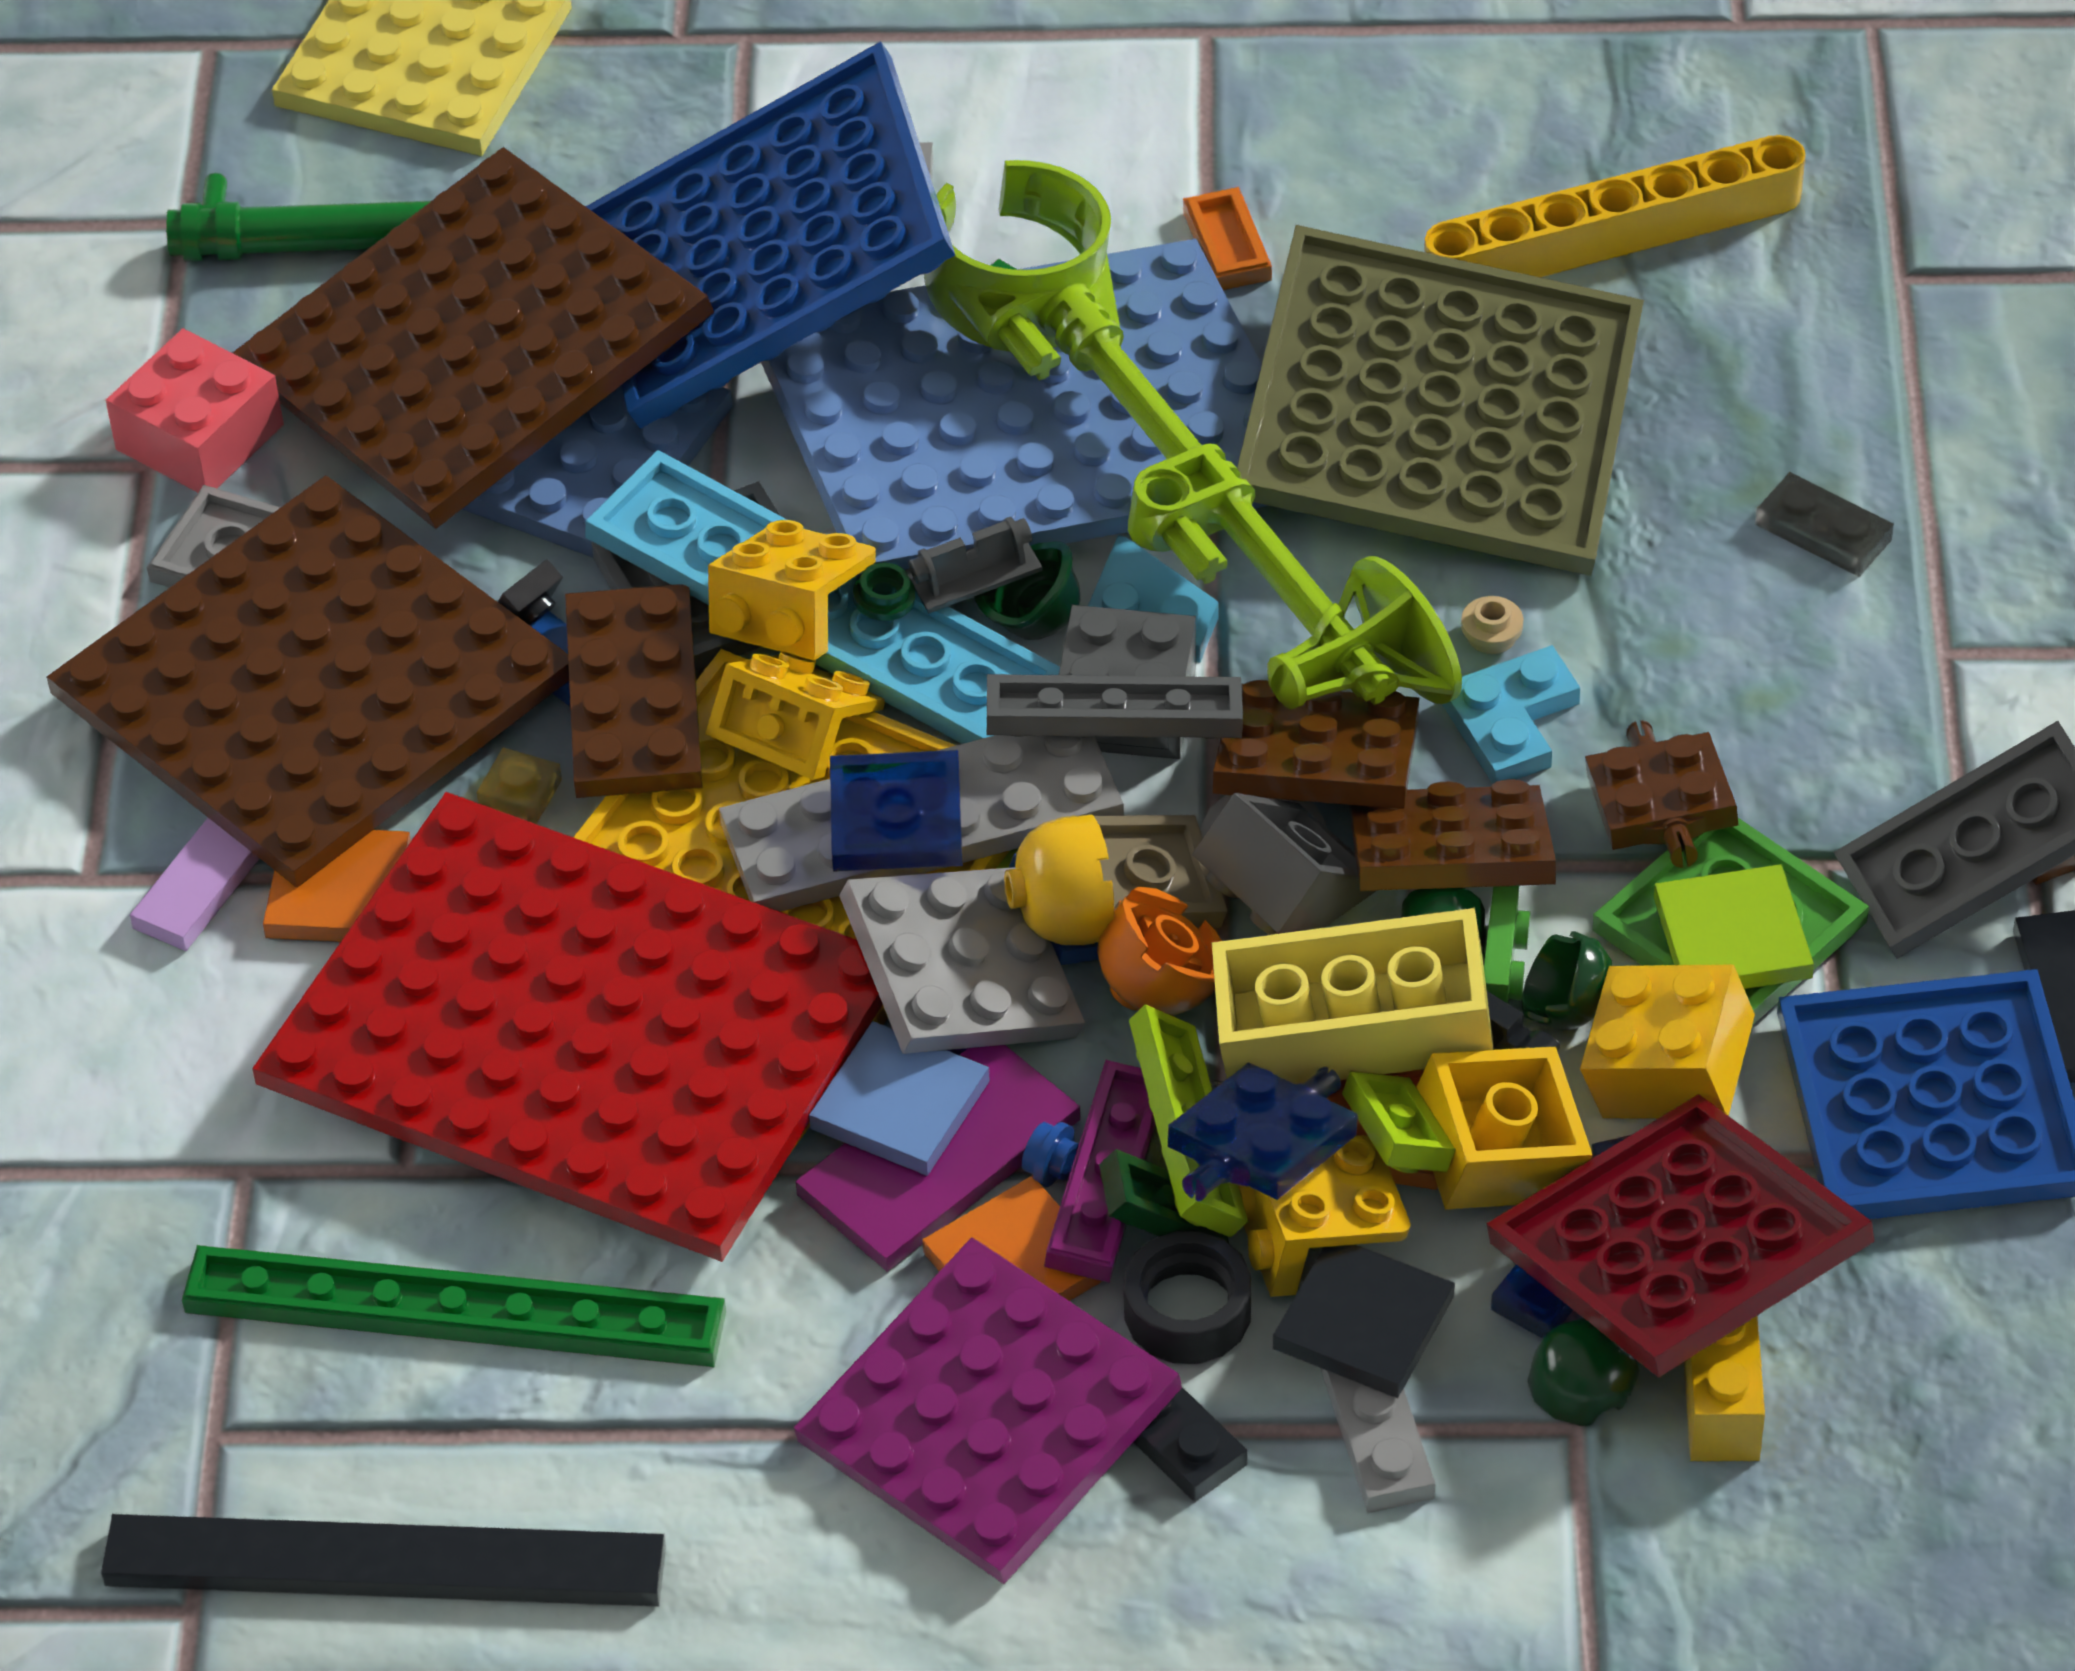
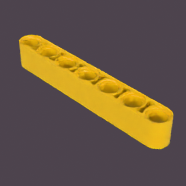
M1766 136L1442 221L1433 225L1426 232L1424 252L1536 277L1548 276L1786 213L1800 203L1806 153L1801 143L1789 136Z

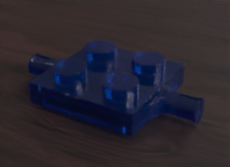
M1248 1062L1168 1125L1167 1147L1194 1159L1200 1165L1183 1178L1182 1186L1185 1193L1190 1198H1193L1195 1195L1196 1201H1202L1221 1183L1230 1182L1249 1186L1276 1200L1282 1197L1357 1134L1358 1114L1327 1099L1341 1087V1080L1338 1074L1333 1069L1328 1073V1067L1325 1066L1321 1067L1317 1073L1303 1084H1294Z

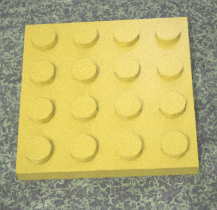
M329 0L272 88L274 106L483 156L571 11V0Z

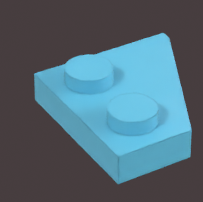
M1117 536L1088 606L1196 616V662H1201L1218 621V601L1129 538Z

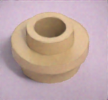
M1498 596L1481 597L1470 602L1463 610L1461 617L1462 632L1470 645L1477 651L1486 654L1502 653L1510 649L1520 637L1523 631V614L1515 603L1506 598Z

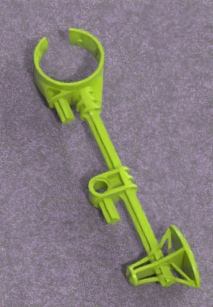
M1029 160L1004 161L998 209L999 215L1023 218L1040 223L1059 233L1075 247L1080 255L1065 263L1048 268L1014 270L981 263L963 254L953 246L955 256L942 262L934 271L924 274L927 293L942 318L959 333L979 344L996 350L1011 352L1030 376L1035 375L1038 380L1049 377L1050 369L1060 365L1061 357L1055 351V347H1059L1064 354H1068L1070 362L1078 370H1094L1166 458V460L1151 465L1139 472L1134 480L1128 518V532L1132 540L1140 547L1150 551L1167 552L1172 550L1196 580L1201 579L1204 584L1214 581L1216 573L1226 569L1228 564L1227 559L1208 537V535L1224 529L1312 635L1287 653L1271 657L1267 663L1269 685L1277 699L1286 708L1292 710L1304 705L1307 700L1351 689L1354 694L1364 698L1365 701L1370 700L1374 705L1384 701L1385 696L1395 692L1398 687L1413 689L1426 700L1436 704H1446L1458 698L1462 690V674L1456 651L1442 621L1416 585L1393 564L1380 557L1368 556L1355 562L1339 604H1333L1252 507L1255 499V489L1246 479L1240 478V471L1231 461L1226 460L1222 449L1217 444L1208 443L1201 445L1122 350L1121 345L1124 335L1123 330L1120 328L1107 256L1111 214L1106 200L1098 189L1078 174L1059 166ZM946 183L936 196L949 233L955 220L956 199L953 190L954 186ZM1353 596L1362 620V624L1355 629L1344 618Z

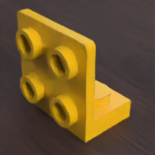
M784 652L772 656L753 654L750 660L726 664L705 735L814 780L823 778L841 719L883 710L885 699L868 692L870 681L845 671H835L834 674H830L815 667L817 660Z

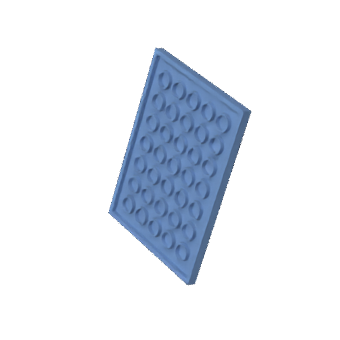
M1197 239L1107 254L1120 328L1123 330L1124 335L1121 345L1122 350L1201 445L1208 443L1217 444L1225 453L1226 460L1231 461L1237 468L1262 364ZM1067 261L1057 262V263H1052V264H1046V265H1040V266H1034V267H1028V268L1017 269V270H1032V269L1048 268V267H1052V266H1056V265L1065 263V262H1067ZM925 285L890 291L883 299L874 303H868L837 320L827 330L815 332L786 348L776 358L761 362L836 532L851 535L856 539V542L875 547L876 562L874 564L892 563L906 570L909 569L908 561L918 557V550L924 548L928 550L960 537L965 544L966 550L974 548L973 532L1003 522L1004 518L1010 516L1014 521L1025 518L1033 538V541L1028 543L1029 545L1054 541L1067 544L1128 532V518L1134 480L1139 472L1145 468L1166 460L1164 455L1094 370H1078L1070 362L1069 355L1064 354L1059 347H1055V351L1061 357L1060 365L1051 368L1049 377L1043 380H1038L1035 375L1030 376L1011 352L996 350L979 344L950 326L934 307ZM1255 502L1252 504L1253 508L1269 506ZM862 572L856 575L857 579L861 576Z

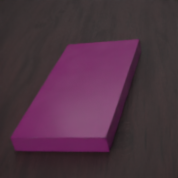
M1006 1045L968 1048L960 1054L962 1057L989 1067L990 1081L928 1176L844 1143L795 1181L797 1196L888 1272L923 1244L922 1239L948 1225L1022 1166V1158L1028 1140L1040 1123L1047 1122L1055 1126L1059 1122H1064L1074 1126L1081 1120L1080 1105Z

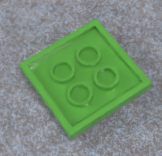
M1738 818L1739 826L1708 831L1693 838L1692 842L1698 852V858L1689 867H1687L1683 852V868H1679L1672 864L1669 850L1665 851L1593 914L1592 931L1643 966L1674 965L1654 901L1655 883L1782 864L1814 962V971L1867 923L1869 906ZM1803 980L1744 989L1755 1014L1753 1025L1778 1003L1779 997L1786 996Z

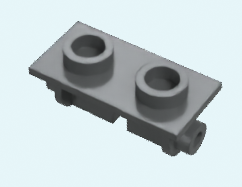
M1010 516L1004 518L1003 522L973 532L974 548L966 550L961 537L928 550L925 548L918 550V557L908 561L909 569L905 571L914 584L915 591L928 614L1043 571L1042 565L1028 544L1033 541L1025 518L1014 521Z

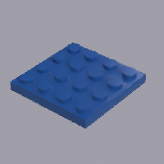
M2038 969L1778 998L1777 1016L1818 1182L1865 1217L1877 1219L2075 1197V1100Z

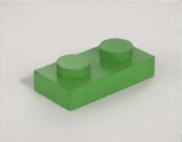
M1494 886L1484 962L1486 991L1509 1004V1000L1522 1001L1525 962L1514 961L1515 949L1527 950L1531 911L1518 910L1519 886Z

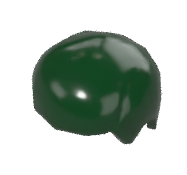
M1572 931L1569 935L1570 937L1555 934L1547 939L1535 957L1527 975L1521 1001L1522 1010L1526 1018L1564 1031L1582 1027L1595 1017L1608 967L1612 966L1611 958L1598 940L1576 931Z
M1583 1318L1558 1325L1546 1334L1534 1353L1527 1383L1534 1402L1551 1417L1578 1426H1589L1594 1423L1602 1412L1613 1407L1617 1410H1621L1624 1407L1627 1397L1633 1391L1640 1370L1635 1358Z

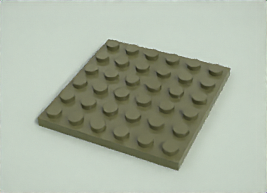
M1295 225L1237 469L1240 471V478L1246 479L1255 489V503L1591 576L1599 545L1644 300Z

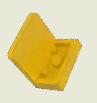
M778 520L769 523L765 529L746 541L736 544L732 550L708 564L709 633L811 660L818 659L828 652V594L864 571L867 567L873 565L876 562L875 547L858 543L853 536L848 534L832 533L826 535L803 529L802 524L796 521Z
M1368 1136L1248 1143L1237 1183L1248 1220L1244 1228L1248 1236L1249 1260L1254 1270L1261 1271L1270 1297L1296 1295L1309 1248L1397 1242L1407 1238L1411 1222L1390 1170Z

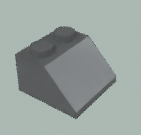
M1234 793L1192 853V856L1209 870L1206 878L1210 884L1231 898H1240L1253 910L1249 915L1252 922L1269 935L1325 928L1376 892L1360 891L1355 853L1302 805L1295 802Z

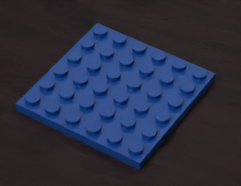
M881 41L586 206L705 293L714 310L711 316L621 385L628 413L640 429L657 419L666 418L674 414L681 406L704 393L725 386L733 377L753 366L776 358L786 348L813 333L827 330L842 317L868 303H874L883 299L891 290L921 274L934 271L942 262L955 256L893 59Z

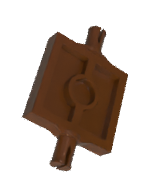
M1640 720L1641 736L1635 721L1626 730V736L1630 741L1631 747H1616L1607 752L1585 756L1587 777L1612 850L1642 844H1665L1674 866L1683 868V852L1687 867H1689L1698 858V852L1692 842L1693 838L1708 831L1739 826L1735 799L1709 732L1695 735L1682 734L1674 736L1669 740L1656 742L1651 724Z

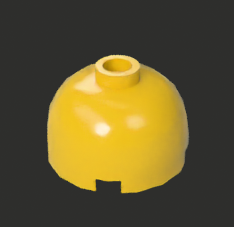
M1074 815L1043 822L1030 831L1019 846L1016 853L1015 869L1006 870L1004 874L1005 894L1009 907L1011 909L1021 908L1027 926L1039 937L1061 945L1095 944V942H1099V936L1114 919L1112 880H1103L1100 860L1109 859L1101 828L1094 815Z

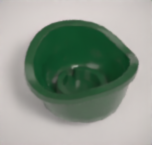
M1043 542L1030 545L1042 565L1043 571L974 596L975 602L982 613L993 622L1006 628L1009 632L1026 640L1043 639L1055 634L1066 626L1069 622L1072 605H1079L1081 598L1079 582L1072 568V551L1062 542Z

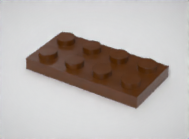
M683 584L565 594L573 774L576 798L703 788L689 587Z

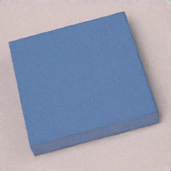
M872 1021L809 1114L810 1129L928 1176L990 1081L989 1067L947 1050L903 1054L893 1029Z

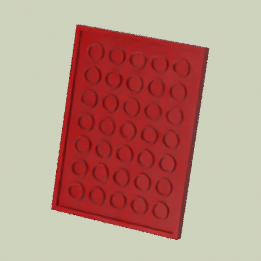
M445 792L255 1063L252 1070L256 1085L723 1262L809 1124V1114L866 1032L883 1003L857 939Z

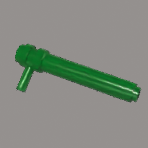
M212 173L205 178L202 205L200 203H182L181 209H170L167 211L166 235L168 252L170 256H183L185 262L203 261L204 255H218L220 260H241L243 254L368 250L388 235L392 229L401 225L431 201L241 207L238 201L225 202L227 179L219 173Z

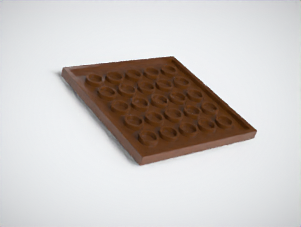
M502 147L447 190L438 194L434 200L401 225L392 229L388 235L367 251L346 264L343 269L313 292L300 299L297 304L263 330L254 334L251 339L232 353L274 374L280 404L433 528L437 529L711 316L714 310L705 293L512 152Z
M325 475L46 677L50 693L291 884L299 887L569 681L568 653Z

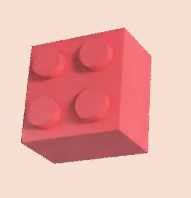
M184 328L105 400L116 450L197 493L203 485L217 489L284 425L274 374Z

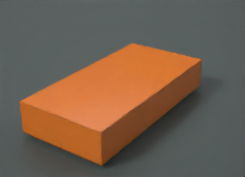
M1239 187L1183 198V214L1194 239H1197L1223 290L1272 280L1271 262Z

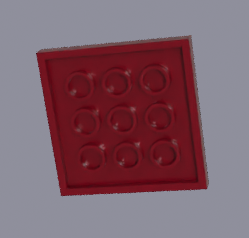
M1697 1094L1486 1223L1490 1244L1658 1378L1875 1242L1871 1220L1700 1094Z

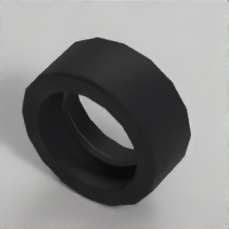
M1175 1231L1153 1238L1137 1250L1124 1271V1321L1133 1340L1150 1355L1171 1363L1200 1364L1225 1355L1241 1342L1251 1323V1272L1242 1254L1224 1239L1202 1231ZM1177 1275H1200L1214 1280L1228 1293V1302L1213 1315L1197 1320H1176L1160 1314L1148 1303V1292L1162 1280Z

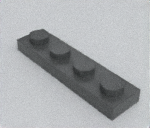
M987 674L986 735L1014 737L1075 736L1081 738L1090 736L1242 738L1243 706L1241 677Z

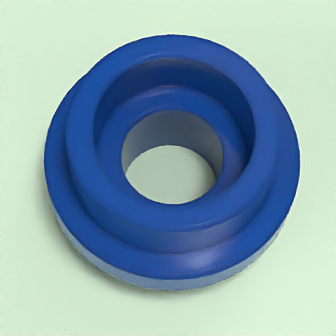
M1042 1122L1030 1136L1022 1158V1169L1033 1174V1179L1038 1181L1043 1187L1051 1186L1057 1178L1065 1180L1070 1175L1079 1144L1074 1142V1128L1064 1122H1059L1055 1126Z

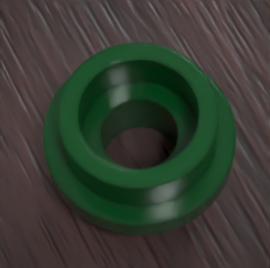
M876 563L867 567L856 580L853 587V602L856 608L868 618L878 621H892L905 616L911 611L915 603V587L909 579L907 572L900 566L892 563Z

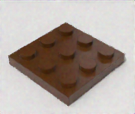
M1253 680L1242 684V738H1220L1213 770L1212 794L1233 795L1238 793L1272 799L1404 809L1419 720L1420 697H1408L1395 691L1385 696L1384 701L1374 705L1370 700L1365 701L1364 698L1358 697L1353 692L1338 691L1307 700L1304 705L1291 710L1286 708L1277 699L1268 680Z
M1506 779L1493 783L1491 787L1465 788L1460 783L1444 781L1433 783L1427 789L1407 790L1404 809L1349 805L1360 891L1556 884V858L1540 785H1529L1521 780Z

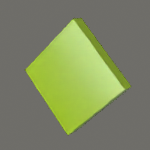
M1782 864L1655 883L1654 901L1674 965L1734 964L1744 989L1813 978L1814 962Z

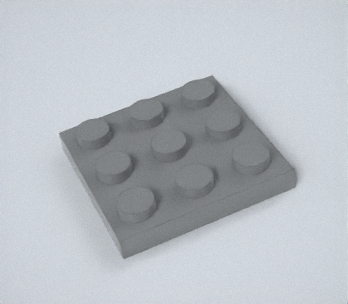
M1015 867L849 879L839 895L903 1054L1077 1038L1083 1028L1085 1021L1051 941L1039 937L1027 926L1021 908L1011 909L1008 905L1004 887V874L1006 870L1015 869Z

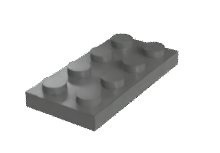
M2059 721L2047 726L1834 851L1861 900L1869 906L1868 912L1896 959L2075 855V746Z

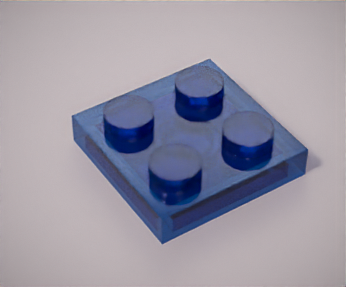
M958 750L830 756L833 872L963 866Z

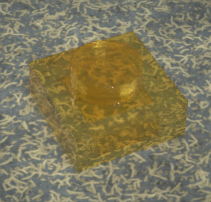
M503 747L476 792L478 803L537 824L562 781L560 764Z

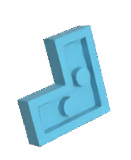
M1553 645L1462 676V690L1458 698L1442 705L1493 784L1500 780H1517L1551 768L1552 750L1533 720L1580 704V686Z

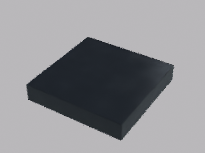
M1359 1245L1323 1247L1273 1334V1349L1399 1398L1454 1298L1455 1283Z

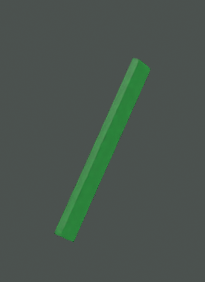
M197 1245L182 1296L184 1312L188 1314L715 1367L726 1316L725 1298Z

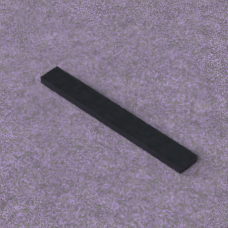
M112 1514L101 1575L104 1586L659 1606L666 1542L664 1534Z

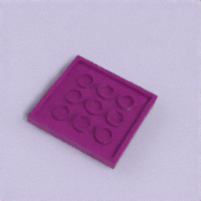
M971 1237L793 1429L799 1443L1002 1584H1005L1181 1390L1182 1384L1179 1373Z

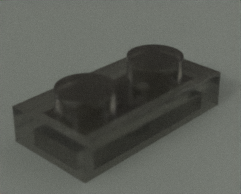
M1791 472L1785 476L1757 507L1755 525L1858 577L1865 572L1892 541L1894 523Z

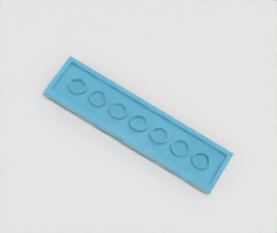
M657 450L586 520L585 538L671 585L683 584L688 586L691 596L709 605L708 564L732 550L736 544L746 541L765 529L769 523L787 519ZM856 576L828 594V652L816 659V664L833 674L835 671H845L870 681L868 692L884 698L886 703L961 744L995 736L986 735L987 674L1059 675L1060 667L950 607H945L928 614L916 591L915 603L911 611L905 616L892 621H878L868 618L856 608L853 602V587L857 580Z

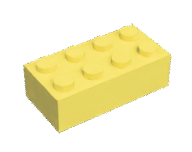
M1475 908L1212 942L1219 1045L1230 1094L1344 1080L1348 1078L1350 1071L1383 1075L1425 1069L1432 1053L1493 1050L1483 957Z

